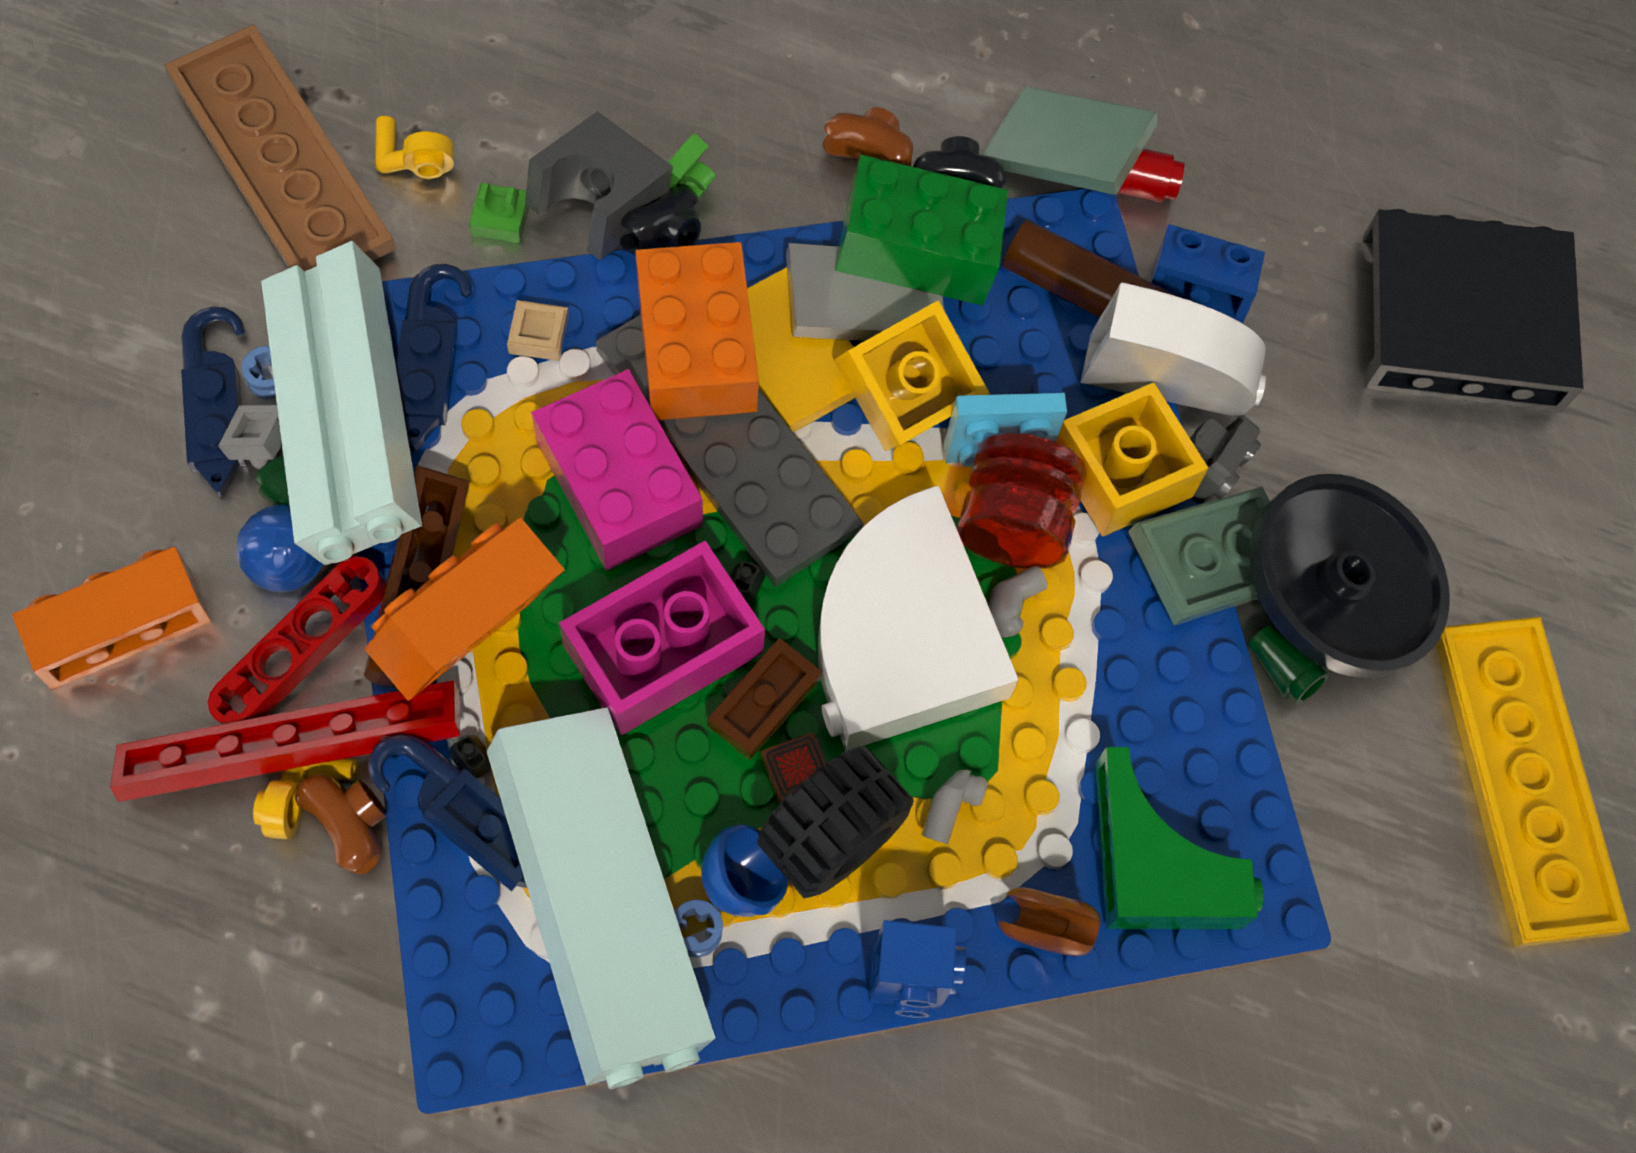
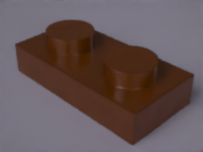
M779 638L707 718V726L751 760L821 680L822 671Z

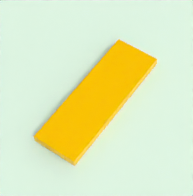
M1541 617L1445 626L1441 638L1436 644L1515 947L1616 936L1629 932L1630 927Z

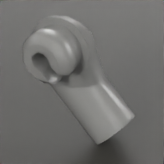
M1034 565L1003 580L992 589L988 607L1001 637H1011L1022 630L1023 620L1019 614L1022 611L1023 601L1048 588L1046 578L1038 566Z
M959 770L952 775L933 795L921 835L948 844L961 802H968L973 806L981 805L988 785L987 780L981 776L971 775V770Z

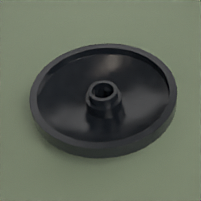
M1317 474L1290 484L1261 511L1255 522L1250 540L1249 560L1252 580L1259 600L1268 617L1284 638L1299 652L1320 666L1339 674L1357 678H1380L1406 669L1426 656L1434 648L1445 629L1449 614L1450 591L1446 569L1441 555L1427 530L1416 516L1399 500L1378 486L1362 479L1342 474Z

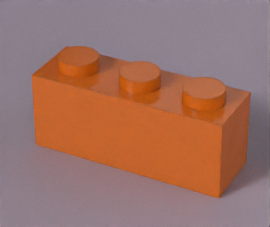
M175 546L166 550L149 551L141 555L135 563L114 572L94 574L85 579L82 585L61 594H49L38 597L30 602L27 608L12 614L34 673L51 690L212 622L191 571Z

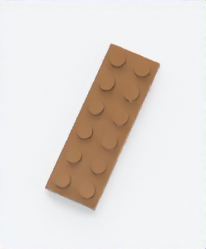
M254 24L164 64L172 83L288 268L298 265L304 272L317 266L316 256L350 241H353L372 261L396 250L394 240Z

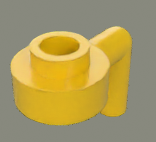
M380 116L376 119L375 168L378 172L388 174L409 169L421 178L434 179L453 168L454 144L447 136L430 131L416 132L405 138L403 149L395 151L396 120L390 116Z
M345 758L284 770L281 780H272L265 791L258 792L253 808L254 823L261 826L262 833L266 838L291 840L298 830L302 815V808L297 805L295 800L298 784L306 779V777L316 774L330 775L337 780L354 781L357 773V760Z

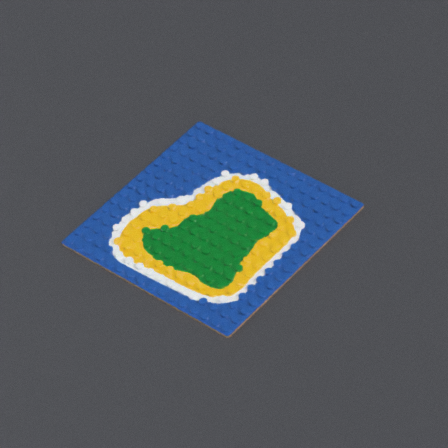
M1090 189L1007 199L1000 267L983 306L943 297L944 311L987 387L989 395L1065 393L1067 414L1064 420L1127 394L1080 383L1090 334L1100 317L1002 266L1012 240L1023 222L1028 219L1139 276L1116 195ZM843 221L699 239L695 245L741 242L747 288L787 267L786 252L789 243L839 246ZM625 250L612 251L602 260L597 259L592 254L463 270L471 283V295L468 298L463 297L460 286L449 279L435 282L430 289L428 306L437 307L448 312L454 318L457 329L446 425H438L417 452H413L410 445L409 449L413 471L419 465L470 481L453 555H456L459 559L473 547L471 543L493 524L498 522L505 529L521 517L565 569L530 605L431 683L436 684L454 680L460 695V737L428 743L454 765L455 763L449 756V750L453 743L463 736H477L488 749L498 729L602 708L563 647L559 622L703 541L707 542L729 576L735 565L739 562L747 561L758 565L690 476L703 499V526L606 571L536 442L531 412L614 376L613 372L596 351V340L640 315L636 255H632ZM414 277L382 281L395 365L398 356L402 321L405 320L409 287ZM517 300L568 307L569 320L560 361L508 353L507 342ZM849 340L854 347L864 342L860 340ZM856 398L793 433L861 519L863 527L894 503L915 493L939 486L987 604L989 603L992 589L999 582L1034 565L1038 566L1043 572L1048 588L1023 601L1022 611L1019 614L1023 620L1022 630L1014 636L1001 637L1018 677V683L1011 698L864 745L869 748L914 800L904 823L881 848L844 880L820 895L803 898L788 881L785 896L775 909L768 914L752 917H734L715 907L721 914L723 921L721 942L717 949L707 956L700 958L689 957L715 1039L698 1052L700 1061L685 1068L1321 951L1330 945V931L1236 607L1234 606L1174 626L1128 533V530L1138 522L1205 503V501L1200 502L1193 496L1190 499L1102 537L1052 453L1049 460H1042L1037 464L1029 466L1016 465L1012 461L990 462L980 467H966L960 463H945L944 441L951 417L902 445L884 451ZM1167 402L1182 425L1177 404ZM853 538L777 587H774L765 575L755 600L748 603L765 629L764 648L761 655L622 736H619L616 731L674 912L684 902L691 900H704L712 904L702 884L701 864L705 857V852L708 850L714 837L723 829L735 825H748L761 831L766 820L779 806L760 758L762 750L813 732L826 763L845 752L840 736L831 737L822 714V705L827 704L821 680L751 760L707 726V718L779 638L819 669L817 641L823 600L836 563ZM396 540L379 543L357 552L358 557H365L371 560L381 571L386 581ZM360 579L361 591L363 592L369 585L365 579ZM381 603L365 618L367 645L373 638L374 630L371 626L377 621ZM371 682L373 695L399 691L398 689L384 687ZM1106 747H1129L1132 767L1141 791L1157 815L1180 836L1205 850L1223 856L1252 859L1254 877L1261 879L1264 894L1262 910L1257 912L1258 917L1243 929H1106L1095 764ZM393 755L384 762L383 773L390 784V790L383 792L385 810L388 815L386 817L418 1109L425 1115H437L588 1087L584 1080L528 889L516 886L511 892L426 821L418 808V794L428 773L407 756ZM491 768L483 776L477 778V780L500 798ZM959 770H971V775L981 776L987 780L988 785L981 805L973 806L968 802H961L948 844L921 835L933 795L952 775ZM1026 887L1069 897L1092 905L1099 913L1101 919L1093 949L1089 954L1083 956H1068L1032 947L1007 937L998 927V921L1013 923L1020 915V907L1006 893L1014 888ZM695 915L685 919L687 929H680L684 938L694 936L698 943L704 942L709 938L706 936V929L713 928L709 919L699 922ZM884 920L957 928L956 946L966 947V966L963 983L957 984L955 995H949L939 1010H930L929 1017L913 1018L894 1014V1006L869 1003L873 948ZM651 1064L642 1067L644 1076L665 1072L663 1064L656 1066ZM605 1080V1081H602V1082H599V1083H595V1084H592V1085H589V1086L604 1084V1083H607V1081Z

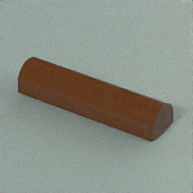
M1028 219L1023 222L1012 240L1002 266L1098 317H1101L1120 283L1174 295Z
M419 465L415 467L413 473L422 526L401 534L396 540L377 620L385 614L384 609L392 601L410 588L416 592L429 580L428 576L438 566L453 556L470 481ZM368 655L364 671L365 678L375 684L397 689Z

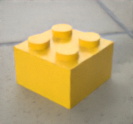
M939 300L834 359L884 451L902 445L951 417L956 396L990 394Z
M1154 382L1064 420L1052 450V454L1102 537L1192 498L1209 469Z

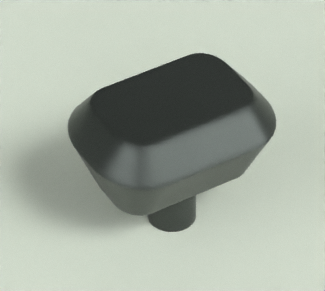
M743 561L735 565L730 578L746 602L749 603L755 600L765 578V573L760 566Z
M463 736L451 746L449 756L461 771L465 769L477 779L491 769L486 752L487 748L477 736Z

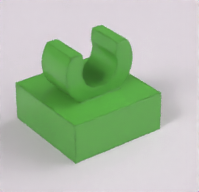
M695 133L689 137L668 161L673 166L669 191L680 184V186H686L694 191L699 198L716 178V174L707 165L698 161L709 145Z
M480 183L469 222L471 236L520 243L529 207L525 205L526 190Z

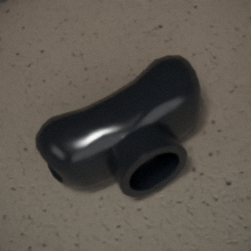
M954 136L945 139L941 143L940 151H927L917 157L913 164L915 168L998 188H1003L1006 182V174L1000 162L995 158L980 155L979 144L975 140L964 136Z
M678 186L671 189L658 201L629 211L622 218L621 225L631 231L632 234L623 235L620 238L622 249L632 255H636L635 250L694 246L701 232L699 198L694 191L686 186Z

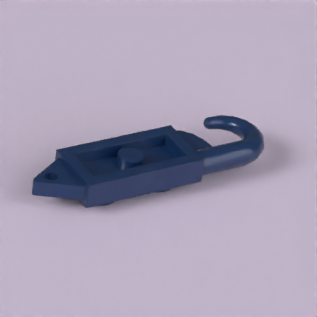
M433 264L423 268L414 276L409 287L405 320L402 321L396 371L408 443L413 452H417L438 425H446L457 341V329L454 318L442 309L428 306L430 289L435 282L449 279L460 286L463 297L468 298L471 295V283L466 273L458 267L449 264Z
M212 306L201 309L191 315L183 326L181 335L183 369H181L187 464L192 472L200 473L218 497H222L237 468L246 465V460H229L218 446L239 405H242L240 376L233 358L225 353L204 351L203 331L209 324L216 321L229 323L237 336H242L245 329L243 321L235 312L225 307Z
M398 734L385 738L374 747L369 756L368 772L372 783L381 792L390 790V784L383 773L384 762L393 755L407 756L428 773L418 794V808L423 814L422 817L511 892L516 886L527 888L501 799L467 770L463 769L461 771L430 744L416 736Z

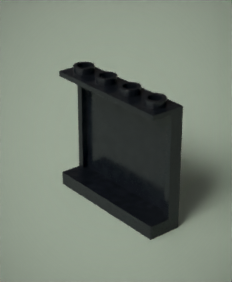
M1378 209L1363 235V242L1373 243L1374 358L1364 371L1365 389L1563 412L1584 389L1574 232L1553 230L1546 226L1526 227L1509 225L1495 220L1484 222L1458 219L1451 215L1433 216L1408 213L1402 209Z

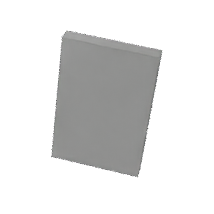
M789 243L786 263L793 337L866 341L938 300L944 309L943 296L835 271L839 246Z

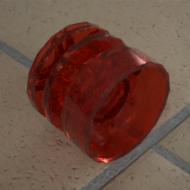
M1006 433L990 436L980 442L969 479V485L972 490L966 493L957 526V531L963 545L973 553L992 562L1016 568L1028 569L1034 565L1040 569L1051 568L1065 562L1076 522L1072 513L1076 512L1080 504L1081 490L1087 474L1083 460L1069 448L1052 440L1029 434Z

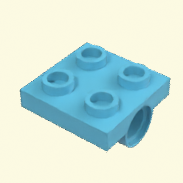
M1065 393L956 396L944 441L945 463H960L966 467H980L990 462L1012 461L1016 465L1029 466L1037 464L1042 460H1049L1067 414Z

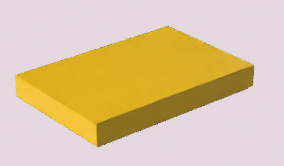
M787 267L747 288L759 390L790 430L794 433L854 399L855 397L834 361V359L854 347L851 342L843 339L793 337Z

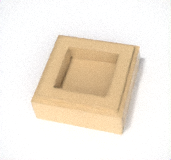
M517 300L507 342L508 353L560 361L569 320L568 307Z

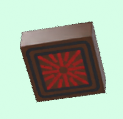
M813 732L760 752V758L779 804L805 779L826 764Z

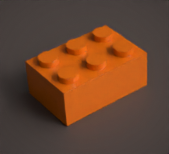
M734 242L635 250L649 403L657 420L757 412L759 378L742 243Z
M521 517L505 529L498 522L493 524L471 543L473 547L459 559L456 555L448 558L428 576L429 580L416 592L410 588L402 593L384 609L385 614L372 624L371 628L376 632V635L364 650L408 701L530 605L565 570Z

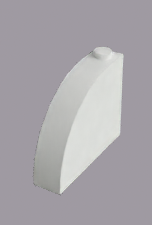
M1120 283L1090 334L1080 383L1129 393L1154 382L1166 402L1239 417L1240 415H1245L1254 405L1258 406L1262 400L1266 375H1262L1261 372L1266 346L1259 335L1253 330L1221 312L1174 295Z
M939 486L915 493L894 503L875 516L857 533L839 558L830 577L823 600L817 641L818 666L822 671L821 684L827 704L822 705V714L830 736L835 737L839 735L845 751L1011 698L1018 683V677Z

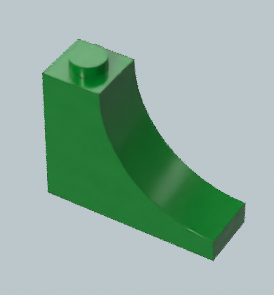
M1106 747L1095 763L1106 929H1243L1258 917L1257 912L1262 910L1264 894L1261 879L1254 877L1252 859L1223 856L1205 850L1180 836L1157 815L1141 791L1132 767L1129 747Z

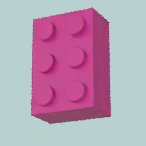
M629 369L531 412L536 442L606 571L703 526V499Z
M706 541L559 622L563 647L601 707H608L614 728L619 736L761 655L764 648V627Z

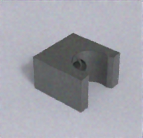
M597 111L529 160L525 205L537 214L548 211L554 203L563 199L576 198L593 203L587 251L597 259L602 260L620 246V238L623 235L632 234L631 231L621 225L624 215L629 211L658 201L669 192L673 166Z

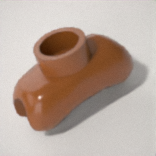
M872 107L865 112L864 116L838 113L829 118L824 125L827 136L823 141V148L832 156L858 161L861 154L906 166H911L913 143L908 135L900 131V124L895 115L884 108Z
M316 774L301 781L296 787V803L302 809L313 814L326 829L334 844L337 865L342 869L349 870L351 873L361 875L372 870L381 859L382 843L374 826L388 816L384 806L374 792L362 780H358L346 789L339 780L330 775Z
M1026 887L1014 888L1006 893L1020 907V915L1013 923L998 921V927L1007 937L1032 947L1068 956H1083L1089 954L1093 949L1101 919L1099 913L1092 905L1069 897Z

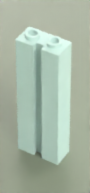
M353 241L316 256L317 266L304 272L298 265H295L261 281L294 543L324 565L345 561L352 554L379 543L394 541L401 534L422 526L380 268Z
M608 707L498 729L486 752L586 1086L606 1080L608 1088L615 1089L642 1079L644 1077L642 1067L651 1064L654 1066L663 1064L665 1072H672L700 1061L698 1052L715 1039V1035Z

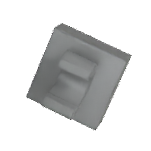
M239 405L218 445L229 460H250L256 469H261L275 459L279 449L282 448L277 405Z

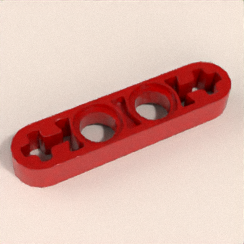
M358 556L339 563L216 683L207 701L208 710L212 717L222 725L267 716L381 603L386 578L371 560ZM357 576L362 580L365 579L369 585L366 590L360 592L352 588L349 583L354 577ZM334 595L348 607L344 613L330 600ZM320 611L330 612L333 620L327 632L316 637L306 634L305 627L310 616ZM278 651H289L292 657L289 669L280 676H267L265 665L269 657ZM253 675L267 687L263 693L248 681ZM235 695L242 698L246 705L245 709L239 714L232 710V706L228 703Z

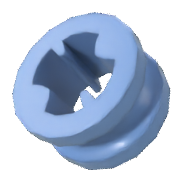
M269 346L258 347L250 351L243 359L241 367L248 388L255 396L262 399L276 398L274 378L265 380L260 371L265 366L271 365L272 367Z
M704 900L684 902L675 910L680 929H687L685 919L692 915H695L699 922L709 919L713 925V928L706 929V936L709 938L704 942L698 943L694 936L683 937L689 957L700 958L707 956L717 949L722 940L723 921L721 914L714 905Z

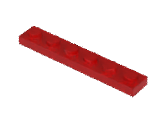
M452 680L428 685L410 701L400 691H394L117 744L110 789L117 801L122 802L371 754L374 747L385 738L398 734L413 735L427 743L460 737V695L455 681Z

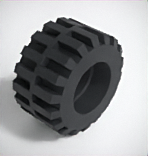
M860 746L845 751L831 759L795 788L766 820L757 839V845L803 898L820 895L844 880L890 839L908 817L914 800L869 748Z

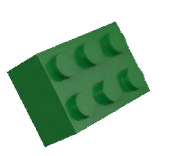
M860 154L847 196L835 271L983 306L1000 267L1008 190Z

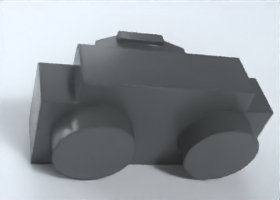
M1240 415L1226 428L1215 419L1206 420L1190 437V440L1209 468L1194 494L1200 502H1203L1211 495H1214L1217 499L1223 498L1240 478L1235 472L1237 467L1245 465L1261 447V443L1256 439L1260 434V428L1245 415Z

